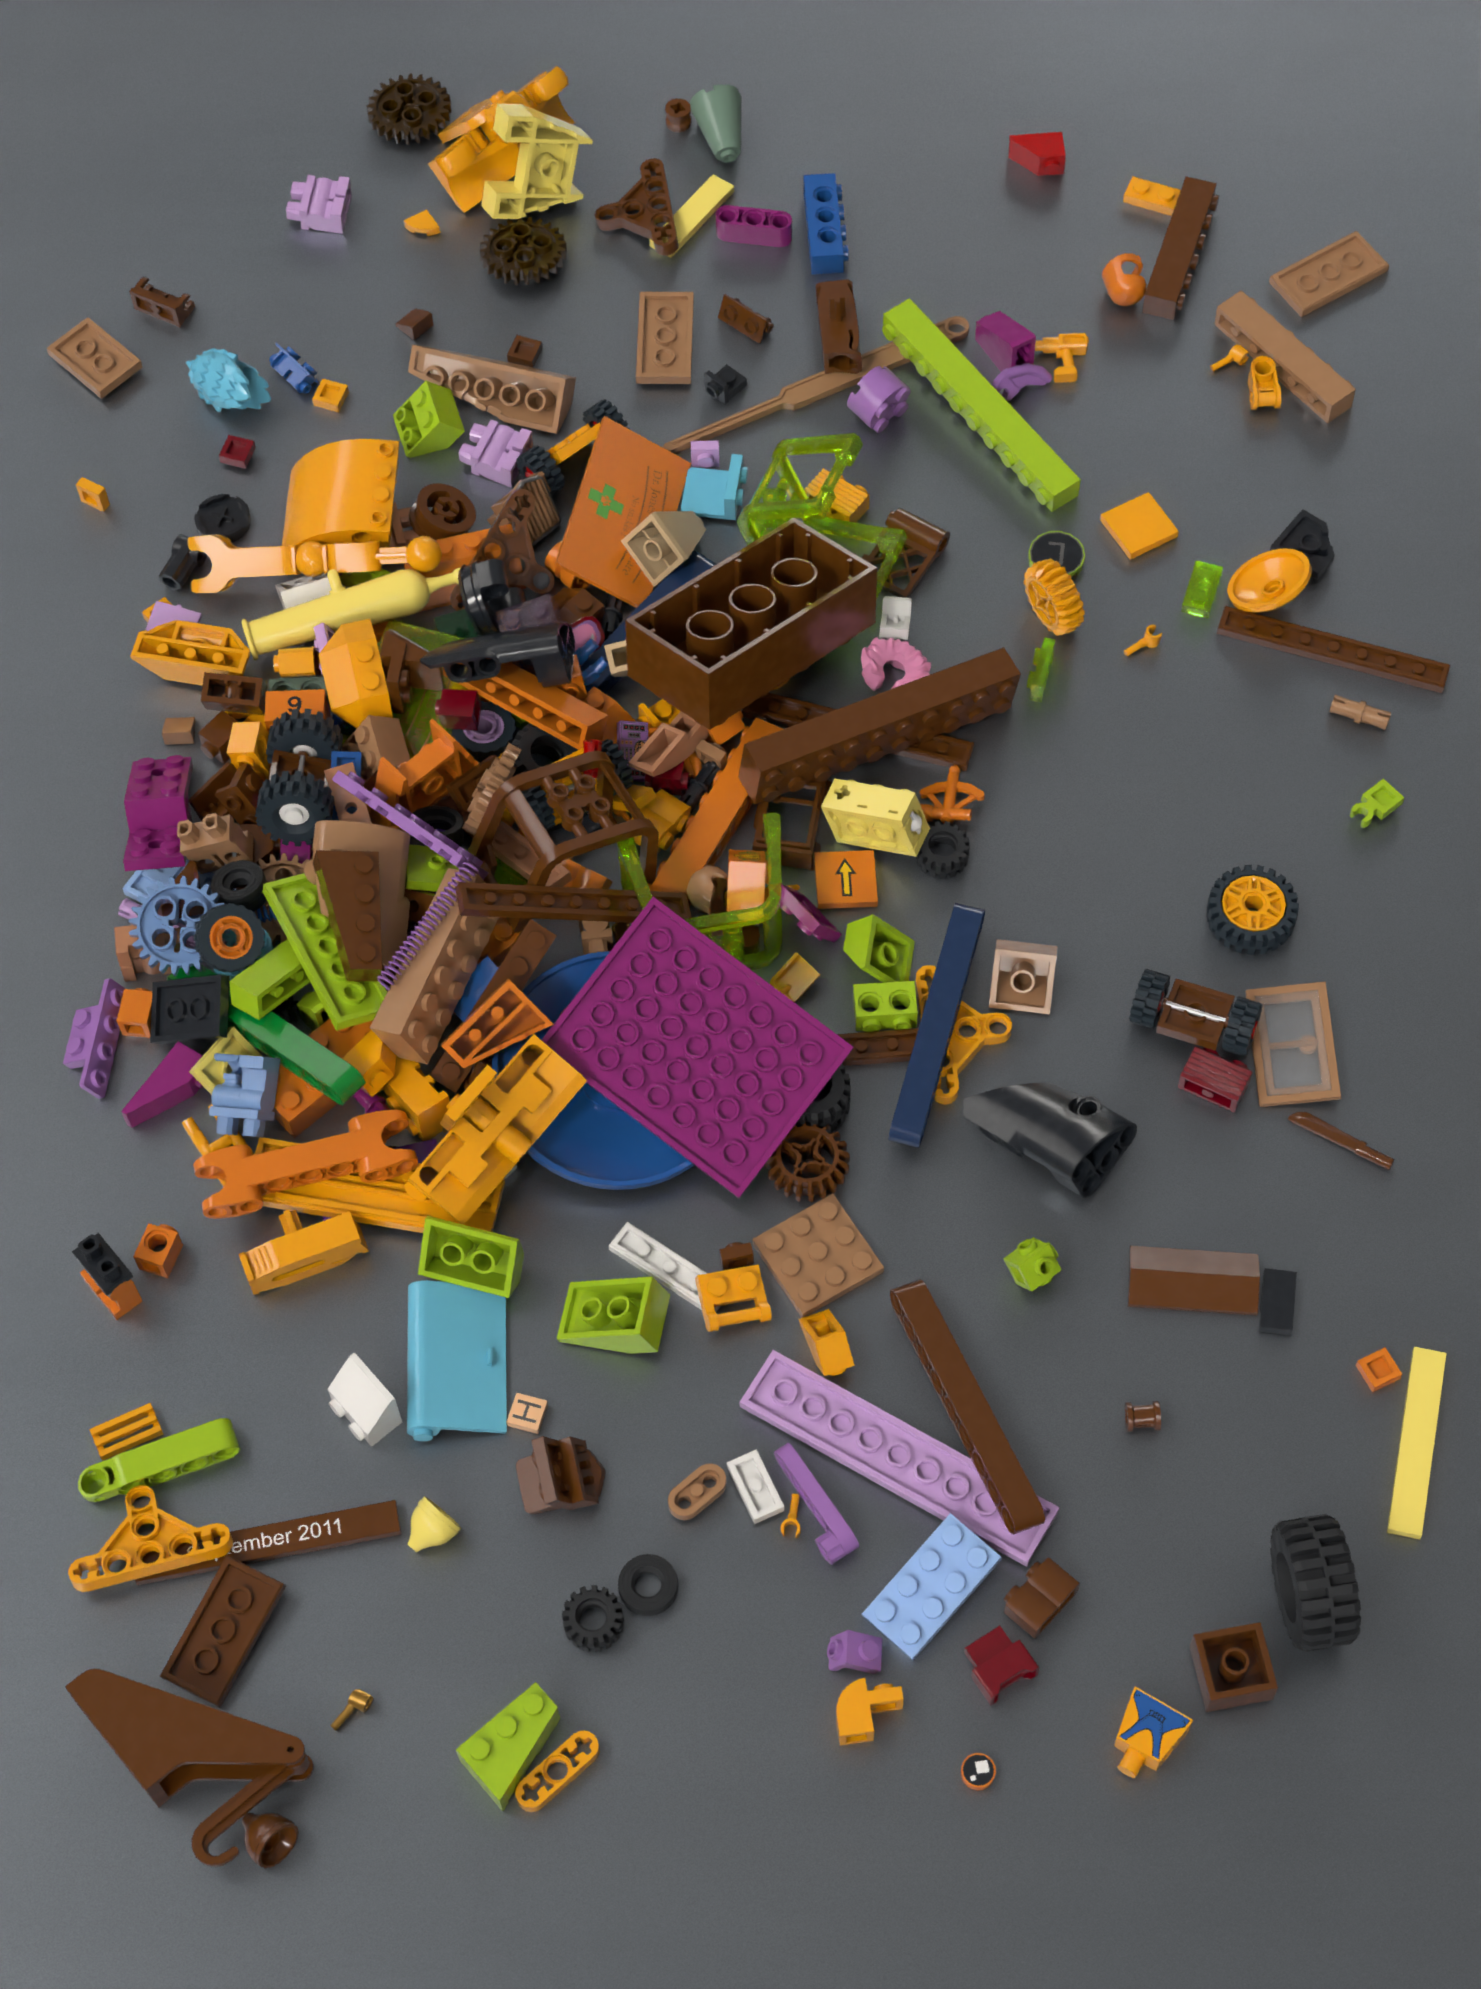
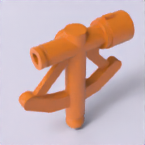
M953 765L949 768L947 781L936 782L920 790V797L922 799L928 798L934 806L930 804L920 805L927 822L933 821V819H938L943 824H945V821L951 824L954 820L971 821L972 809L962 808L974 800H984V792L970 783L960 782V768L957 765ZM945 792L943 805L935 797V794ZM957 792L970 795L955 805Z

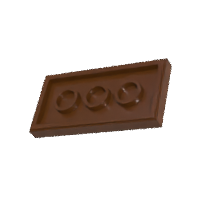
M226 1555L160 1677L220 1708L286 1585Z

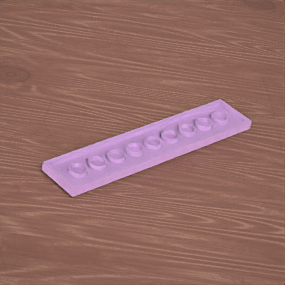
M772 1350L739 1402L740 1407L941 1520L944 1521L951 1513L988 1546L1026 1567L1059 1512L1058 1506L1037 1495L1045 1515L1044 1524L1012 1535L1006 1528L971 1458L775 1350Z

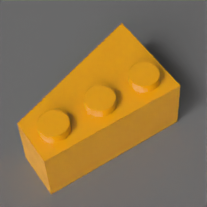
M397 1057L394 1076L378 1092L383 1090L388 1096L386 1101L392 1110L397 1109L406 1112L409 1121L406 1129L413 1137L418 1135L422 1141L430 1140L443 1131L440 1122L448 1111L446 1106L450 1102L449 1095L444 1090L440 1093L437 1092L432 1085L435 1083L434 1079L430 1075L425 1076L418 1062Z

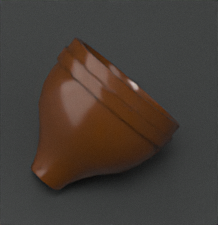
M249 1812L242 1819L245 1830V1848L251 1859L264 1869L271 1868L285 1859L298 1839L299 1831L294 1822L277 1813L254 1814Z

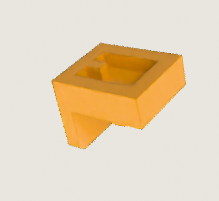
M664 699L649 708L644 703L638 705L639 717L637 721L648 723V728L659 727L662 723L669 725L680 711Z

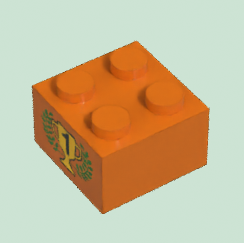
M729 849L726 921L763 923V914H769L770 896L769 890H765V884H771L772 866L771 860H766L765 851Z

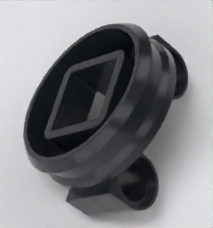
M490 559L483 562L476 560L471 565H462L458 573L461 597L468 617L480 636L504 632L506 626L512 628L528 621L529 612L525 591L519 587L509 588L503 561L499 559Z

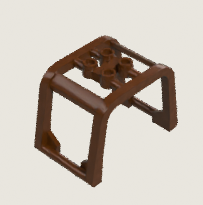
M593 751L518 774L501 784L492 795L468 852L483 862L481 868L488 872L484 879L485 883L499 884L493 876L498 864L492 841L507 807L539 858L526 885L545 886L551 871L562 861L616 843L628 860L627 872L639 890L643 891L649 883L653 884L656 879L659 832L654 824L644 817L615 773V765L609 756L602 751ZM598 768L596 791L595 779L587 774L582 775L581 772ZM569 776L575 785L574 796L568 799V787L563 783H555V780ZM543 785L548 793V805L554 808L561 817L563 828L573 832L576 838L555 845L522 791ZM614 790L632 815V820L618 824L614 819ZM589 811L588 816L591 821L599 823L603 829L588 834L582 825L584 813ZM642 835L639 857L628 839ZM505 917L515 933L521 932L529 919Z

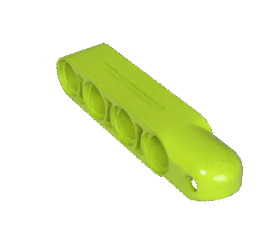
M219 1418L88 1466L79 1476L78 1490L87 1501L100 1502L117 1495H127L130 1489L138 1485L153 1487L228 1460L240 1452L232 1422L229 1418Z

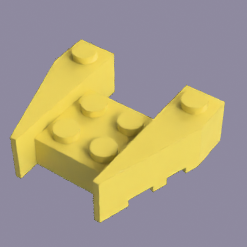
M497 104L493 130L504 142H520V149L514 181H485L481 204L485 211L493 219H519L526 217V213L536 210L542 212L555 204L562 202L567 204L583 199V194L572 183L579 144H592L593 140L581 128L525 105Z

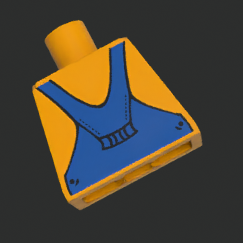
M1135 1686L1114 1744L1118 1750L1125 1753L1117 1768L1131 1778H1136L1143 1764L1157 1771L1188 1734L1193 1719Z

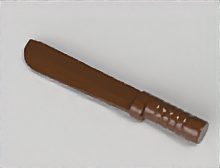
M1296 1112L1287 1118L1292 1123L1344 1147L1387 1170H1390L1395 1159L1368 1147L1366 1142L1352 1137L1310 1113Z

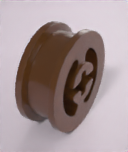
M433 483L423 487L409 512V521L418 536H429L434 540L466 534L476 520V510L471 500L457 488L442 483Z

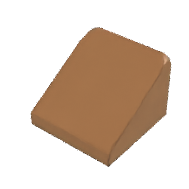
M195 717L166 718L162 729L165 745L194 744Z

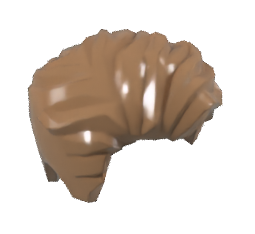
M707 865L696 871L691 876L686 889L689 903L695 909L711 917L714 916L713 913H724L726 911L724 892L727 887V879L725 878H728L726 872L720 867Z

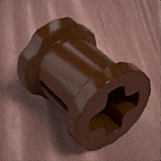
M1153 1401L1150 1405H1132L1131 1402H1125V1425L1127 1432L1133 1431L1134 1428L1148 1427L1161 1430L1159 1401Z

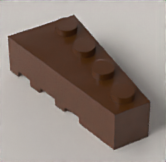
M316 850L312 864L320 883V891L329 914L330 926L333 928L336 938V946L346 981H378L377 976H380L382 971L379 852Z

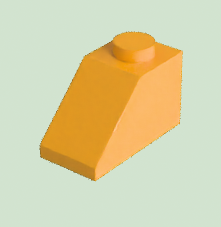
M372 1030L342 1058L356 1068L363 1076L366 1083L361 1089L371 1097L395 1074L397 1056Z
M829 1309L799 1319L814 1361L824 1376L839 1375L845 1372L846 1368L855 1366L845 1330Z

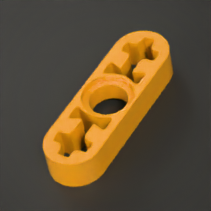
M585 1730L574 1733L518 1783L515 1790L519 1806L527 1812L539 1811L586 1770L599 1756L600 1748L596 1736ZM581 1741L583 1744L591 1742L589 1745L591 1752L588 1755L581 1752L574 1758L575 1763L578 1764L576 1767H573L570 1759L563 1755L568 1752L570 1757H572L578 1751V1742ZM556 1762L563 1763L568 1768L566 1776L560 1780L551 1779L548 1775L549 1767ZM542 1775L545 1783L551 1789L547 1791L545 1785H543L537 1792L539 1798L537 1801L534 1802L531 1798L525 1801L526 1794L524 1790L529 1787L533 1791L539 1787L541 1782L538 1777Z

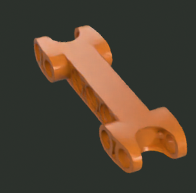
M395 1109L359 1115L350 1119L348 1122L349 1132L257 1155H253L252 1148L248 1145H235L203 1155L193 1164L195 1175L199 1178L220 1179L226 1182L219 1192L202 1202L203 1214L208 1218L221 1219L253 1213L263 1207V1195L358 1172L360 1180L364 1183L384 1181L407 1173L418 1165L417 1153L411 1149H393L385 1145L391 1136L407 1128L409 1125L407 1114L402 1110Z

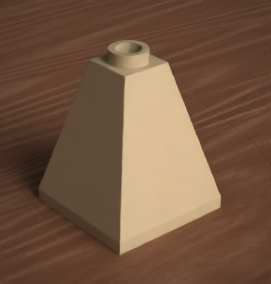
M655 511L624 537L621 542L655 587L690 557L705 533L706 528L701 518L696 516L693 511Z

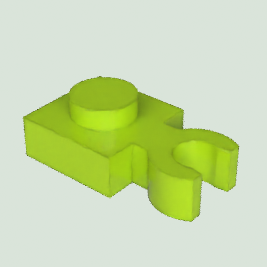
M1383 778L1362 794V803L1355 804L1351 808L1349 816L1353 818L1357 814L1365 815L1360 826L1362 828L1368 827L1374 815L1381 820L1403 804L1404 797Z

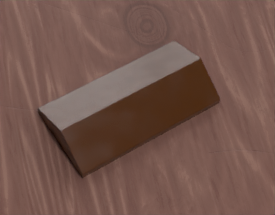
M1130 1245L1128 1307L1257 1316L1260 1286L1258 1254Z

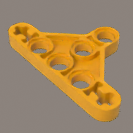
M933 965L922 966L916 973L915 988L920 1022L929 994L925 977L930 976L933 980L936 967ZM961 1001L946 1054L949 1064L942 1068L934 1097L937 1103L947 1105L957 1099L959 1091L958 1075L984 1045L1001 1044L1009 1040L1012 1022L1006 1014L997 1012L981 1014ZM1000 1022L1007 1029L1002 1034H995L989 1027L993 1023ZM969 1025L976 1030V1033L971 1037H964L959 1033V1029L962 1026ZM945 1076L947 1088L949 1089L947 1094L943 1093V1090L940 1089L941 1077Z
M138 1485L130 1489L125 1497L127 1516L97 1554L75 1560L68 1569V1575L73 1587L77 1591L89 1592L222 1557L231 1551L233 1539L228 1527L224 1524L213 1523L196 1528L159 1509L153 1489L146 1485ZM141 1496L150 1498L149 1503L145 1507L136 1508L133 1506L134 1501ZM150 1523L155 1526L153 1532L148 1535L142 1536L138 1534L139 1528L144 1524ZM220 1536V1543L214 1545V1537ZM198 1540H202L203 1549H200ZM182 1543L193 1545L191 1551L185 1555L175 1553L176 1548ZM155 1551L160 1554L159 1558L153 1563L147 1564L142 1561L144 1555L148 1552ZM124 1560L127 1562L125 1568L119 1572L109 1570L110 1565L114 1561ZM99 1566H102V1569H103V1571H104L105 1574H103V1575H100V1574H99V1573H100V1570H99V1568H98ZM88 1570L87 1578L81 1579L82 1572Z

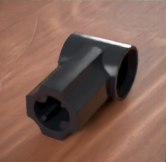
M183 534L176 537L172 546V555L159 574L160 582L174 591L182 589L196 566L201 567L208 556L205 552L191 551L188 548L187 542L189 536Z

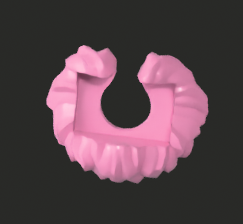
M876 637L868 647L862 649L861 663L863 671L861 674L865 683L873 691L881 688L885 679L883 666L886 663L905 671L904 677L896 681L891 689L930 675L931 662H927V658L922 656L921 650H916L915 646H910L908 641L894 640L892 637L887 640Z

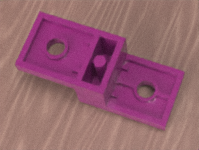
M173 755L166 759L154 760L153 758L146 757L133 761L124 798L129 828V837L123 859L125 871L186 866L187 857L180 853L177 824L184 820H189L193 823L188 797L193 770L191 757Z

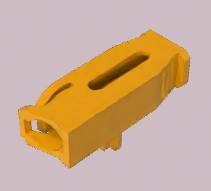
M287 1209L283 1211L284 1214L278 1216L285 1235L272 1239L247 1252H242L239 1254L252 1293L256 1295L259 1292L285 1286L340 1266L353 1258L356 1253L369 1252L361 1227L352 1218L350 1211L303 1228L297 1210L290 1211Z

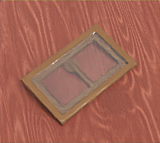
M1326 981L1246 990V999L1263 1004L1258 1028L1252 1041L1259 1106L1269 1107L1341 1099Z

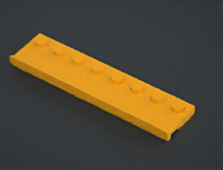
M259 1137L254 1155L301 1143ZM418 1163L413 1170L375 1183L362 1182L358 1172L262 1196L264 1207L282 1210L289 1209L290 1211L296 1209L300 1213L329 1218L350 1211L352 1218L359 1223L423 1233L427 1216L459 1223L453 1216L428 1197L424 1202H419L410 1197L405 1190L404 1185L421 1163ZM505 1179L499 1183L464 1225L493 1232L505 1186Z

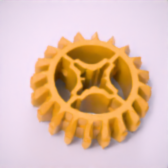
M1051 558L1032 564L1027 569V572L1024 573L1025 593L1028 595V601L1031 603L1032 610L1036 613L1042 624L1047 627L1048 631H1052L1057 636L1069 634L1076 630L1084 622L1085 611L1082 608L1081 593L1078 592L1076 584L1071 579V575L1067 574L1065 567H1061L1059 562Z

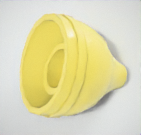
M424 1496L420 1499L412 1513L411 1533L407 1544L416 1552L432 1546H441L455 1537L462 1528L444 1510Z

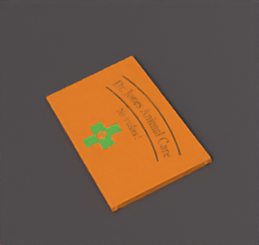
M604 416L599 426L555 566L637 608L652 593L654 586L621 540L651 513L655 511H677L685 486L687 471L691 463Z

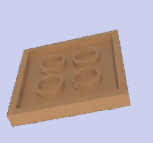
M833 1193L752 1239V1245L801 1318L811 1315L884 1273V1266Z

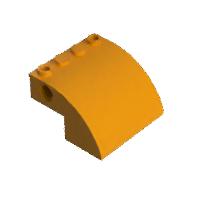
M381 439L341 440L325 444L305 454L291 470L282 545H302L308 541H317L321 544L380 541V547H390L391 520L395 484H397L400 442Z

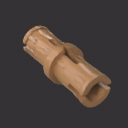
M1335 694L1330 706V713L1354 719V723L1357 724L1363 722L1386 730L1392 712L1366 705L1367 702L1362 700L1359 703Z

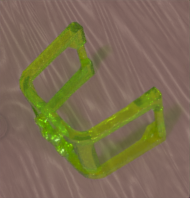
M855 433L783 439L774 449L771 457L772 461L749 504L743 507L738 517V528L745 542L749 545L788 520L802 518L804 524L819 533L878 543L880 552L885 553L886 556L877 572V599L907 540L905 531L903 529L871 526L826 517L836 498L833 492L845 467L853 465L863 446L860 437ZM834 453L836 461L819 494L813 499H808L787 455ZM777 471L780 480L776 488H767L772 476ZM786 491L790 497L789 501H786ZM763 495V503H759Z
M778 813L763 814V832L767 848L765 857L768 860L769 884H766L769 887L767 900L762 905L754 908L684 919L750 970L769 966L778 958L782 950V909L780 908L782 884L781 819ZM632 837L617 842L620 882L622 890L635 891L643 910L652 899V894L645 879L634 838ZM763 922L764 950L745 955L742 927ZM723 930V936L717 935L712 937L711 932Z

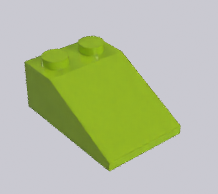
M653 1277L570 1282L557 1340L562 1343L629 1354L658 1352L670 1294Z

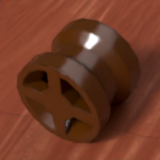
M682 98L668 101L665 105L667 128L673 132L688 130L692 122L690 103Z

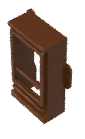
M827 779L822 782L816 780L815 782L806 783L803 788L816 790L814 801L781 797L780 795L772 800L774 803L785 802L813 807L806 843L763 837L770 802L763 801L759 803L753 824L756 832L752 850L765 851L766 860H771V864L814 871V852H821V845L816 842L822 814L821 805L832 782Z

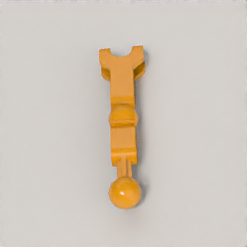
M221 534L187 538L188 548L191 551L205 552L212 562L211 572L207 577L191 581V591L193 593L226 591L239 577L298 574L318 577L328 573L331 569H335L338 573L381 571L384 564L409 563L413 569L419 572H429L438 566L442 556V551L437 541L423 535L415 537L408 546L380 547V541L328 544L308 541L302 545L237 547Z

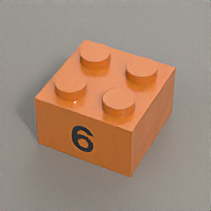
M325 689L266 691L264 721L268 733L271 725H273V721L277 717L281 719V714L286 711L289 715H292L293 709H299L300 713H304L305 709H312L311 714L314 715L318 711L324 713L323 719L325 720L331 717Z

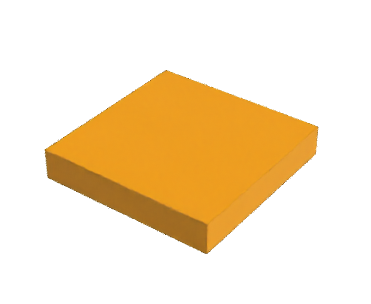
M1149 492L1106 511L1100 516L1102 524L1130 560L1177 538L1179 534L1178 529Z

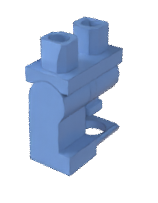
M216 1053L214 1059L216 1061L228 1062L232 1069V1072L229 1074L223 1073L224 1083L216 1085L212 1091L213 1106H210L209 1116H217V1134L237 1135L239 1118L244 1119L242 1136L263 1138L266 1121H274L275 1112H272L276 1099L280 1059Z

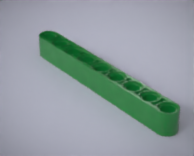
M201 964V972L195 966H191L190 975L187 976L183 968H179L177 976L171 973L166 979L176 980L217 974ZM229 983L228 1027H235L251 1045L271 1058L280 1059L282 1066L339 1105L346 1103L365 1085V1079L351 1064L272 1011L258 1020L231 1005Z

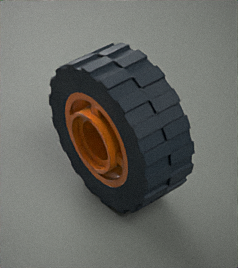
M228 903L212 907L200 917L199 923H196L195 935H193V941H195L196 945L195 950L199 953V958L212 969L222 972L243 970L247 966H251L255 962L254 960L260 957L262 953L261 949L265 944V931L262 929V922L259 918L257 919L252 910H248L242 905ZM226 929H230L236 934V942L231 947L225 945L222 941V934Z

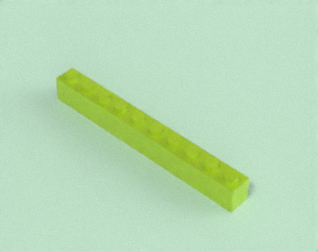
M910 298L883 313L882 332L886 339L894 342L902 356L909 359L915 365L918 373L923 377L925 376L932 383L934 390L939 395L942 394L949 401L953 411L959 412L963 416L969 428L977 431L983 438L986 446L989 449H993L1000 456L1002 463L1017 474L1022 485L1028 486L1032 490L1040 504L1046 505L1053 512L1079 495L1081 479Z

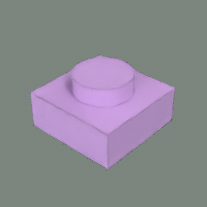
M719 440L691 441L692 467H719Z

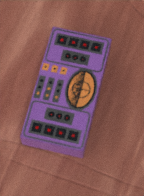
M617 722V745L619 746V751H623L624 759H627L629 762L648 740V723ZM627 764L632 770L633 781L645 782L646 773L634 769Z

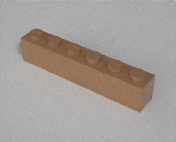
M1241 290L1217 306L1214 325L1237 345H1241L1248 350V354L1253 359L1259 356L1271 358L1276 365L1278 381L1326 423H1330L1352 407L1356 391L1353 385L1335 372L1330 364L1321 360L1310 347L1305 346L1290 330H1287L1277 322L1273 315L1268 314L1253 298L1248 297Z

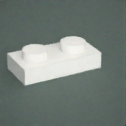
M757 1449L727 1462V1469L754 1524L784 1511L782 1500Z

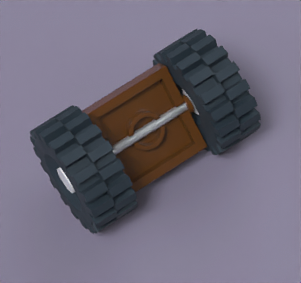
M293 709L292 715H289L286 711L281 714V719L277 717L273 721V725H271L269 730L266 754L268 763H271L269 780L266 779L263 782V786L260 787L255 817H257V825L262 826L261 831L265 835L270 832V839L276 842L280 838L284 845H288L289 841L294 842L295 846H301L303 841L307 845L313 844L315 823L322 820H332L334 796H331L332 791L328 786L324 770L331 768V751L342 752L343 734H340L341 729L338 725L333 726L334 720L331 717L325 720L323 719L324 713L318 711L314 715L311 714L312 709H305L304 713H300L299 709Z

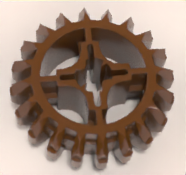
M807 1122L802 1124L801 1127H796L795 1125L765 1164V1168L769 1170L768 1178L770 1181H775L774 1187L776 1190L784 1188L786 1198L795 1193L798 1202L803 1196H808V1200L811 1203L814 1201V1195H819L820 1198L824 1199L826 1197V1190L835 1194L837 1191L836 1184L843 1185L845 1182L844 1175L849 1173V1165L847 1163L850 1161V1154L846 1152L847 1144L845 1141H840L841 1135L839 1132L831 1133L829 1124L822 1129L818 1128L816 1124L807 1126ZM822 1148L831 1155L833 1159L832 1165L826 1163V1159L821 1156ZM784 1157L788 1158L790 1163L794 1165L793 1174L784 1167L782 1163Z

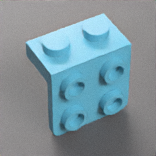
M731 455L729 471L696 467L689 468L681 511H693L698 517L736 520L738 506H742L744 500V489H741L742 483L746 484L748 477V467L743 466V455Z

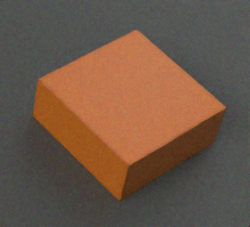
M1386 1347L1357 1360L1355 1365L1372 1393L1400 1380L1402 1377V1372Z

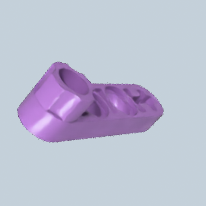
M786 1443L775 1450L774 1456L781 1469L826 1532L815 1539V1543L824 1559L832 1565L857 1549L859 1543L854 1533L790 1443Z

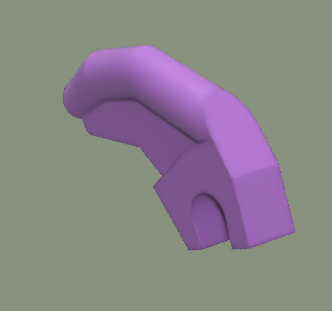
M1025 363L1001 371L994 379L992 386L999 393L1004 388L1002 397L1010 401L1020 391L1019 389L1025 385L1044 386L1046 383L1051 382L1052 375L1043 366Z

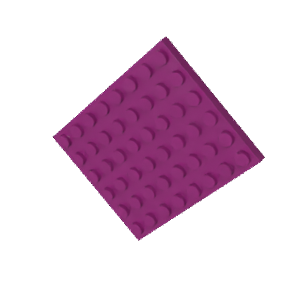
M654 897L648 902L542 1039L546 1045L576 1069L587 1080L586 1083L737 1198H740L854 1048Z

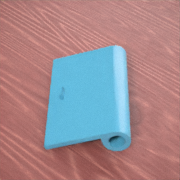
M415 1281L408 1285L407 1434L413 1436V1439L416 1441H430L441 1429L505 1434L507 1432L506 1297L448 1282Z

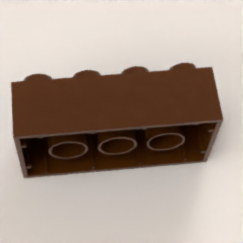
M793 517L626 619L627 674L630 678L653 692L657 697L664 699L694 719L698 724L710 730L724 723L727 718L755 700L766 696L772 689L797 673L808 669L811 664L839 646L848 643L853 637L875 624L877 567Z

